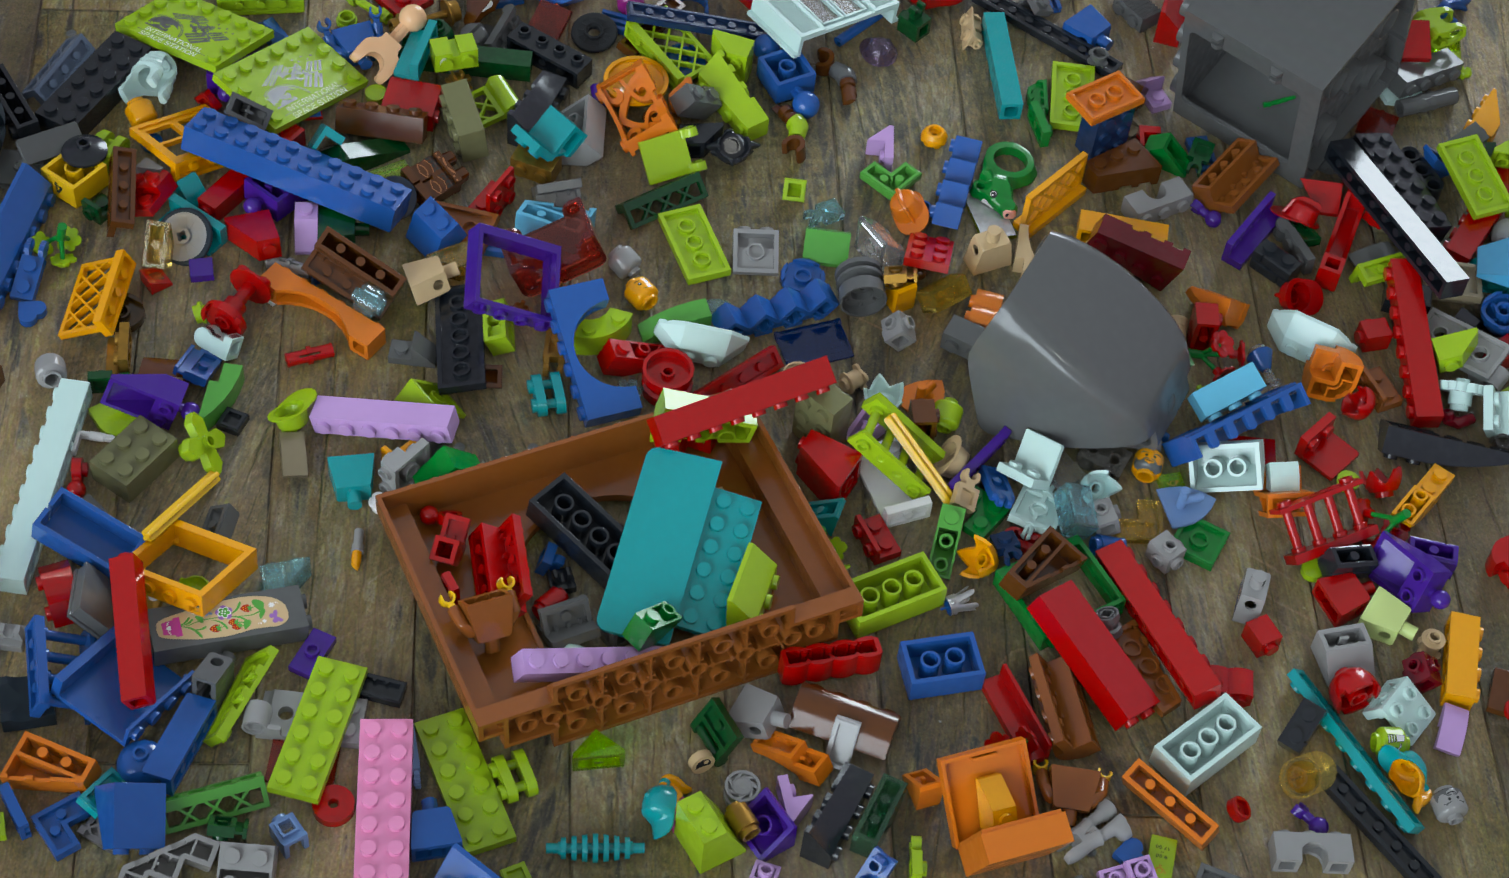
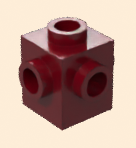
M1421 651L1415 652L1409 658L1402 660L1404 671H1402L1403 677L1408 676L1421 694L1443 685L1439 673L1441 667L1434 656L1432 657L1426 652Z

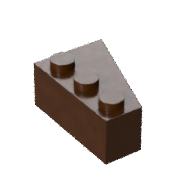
M1134 138L1087 160L1082 183L1093 194L1119 190V187L1131 185L1132 188L1138 187L1139 184L1150 182L1151 185L1158 184L1162 165Z

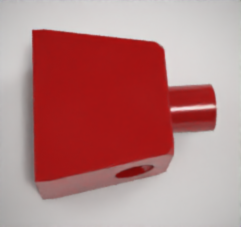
M1345 573L1317 579L1311 593L1335 628L1363 614L1371 600L1370 596L1375 594L1376 588L1372 581L1361 583L1354 573Z

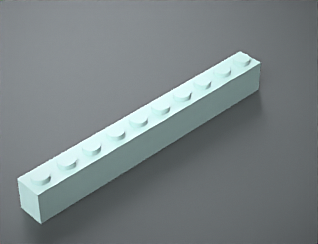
M61 378L59 386L54 388L52 406H48L46 412V424L41 426L39 444H36L33 449V462L28 464L26 482L21 485L19 490L20 500L13 507L12 523L6 527L5 543L0 545V591L23 595L28 593L44 545L31 537L32 524L44 508H48V503L61 486L63 487L73 457L71 452L77 432L82 430L93 397L90 382Z

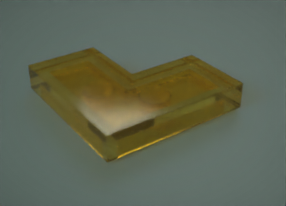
M1137 500V519L1120 518L1121 532L1115 534V537L1125 538L1127 543L1148 544L1150 540L1164 532L1161 501Z

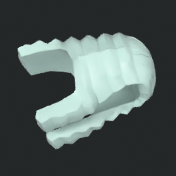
M150 51L141 57L131 68L126 81L118 88L124 103L127 105L128 101L139 96H156L161 104L167 103L178 74L175 61L168 53L163 51Z

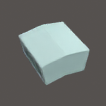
M1298 461L1271 462L1265 465L1266 490L1270 492L1300 491Z

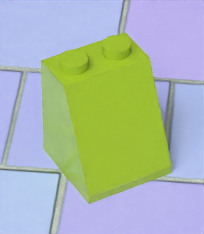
M698 791L677 802L674 834L700 874L746 852L743 843L737 838L725 820L721 809L702 791Z

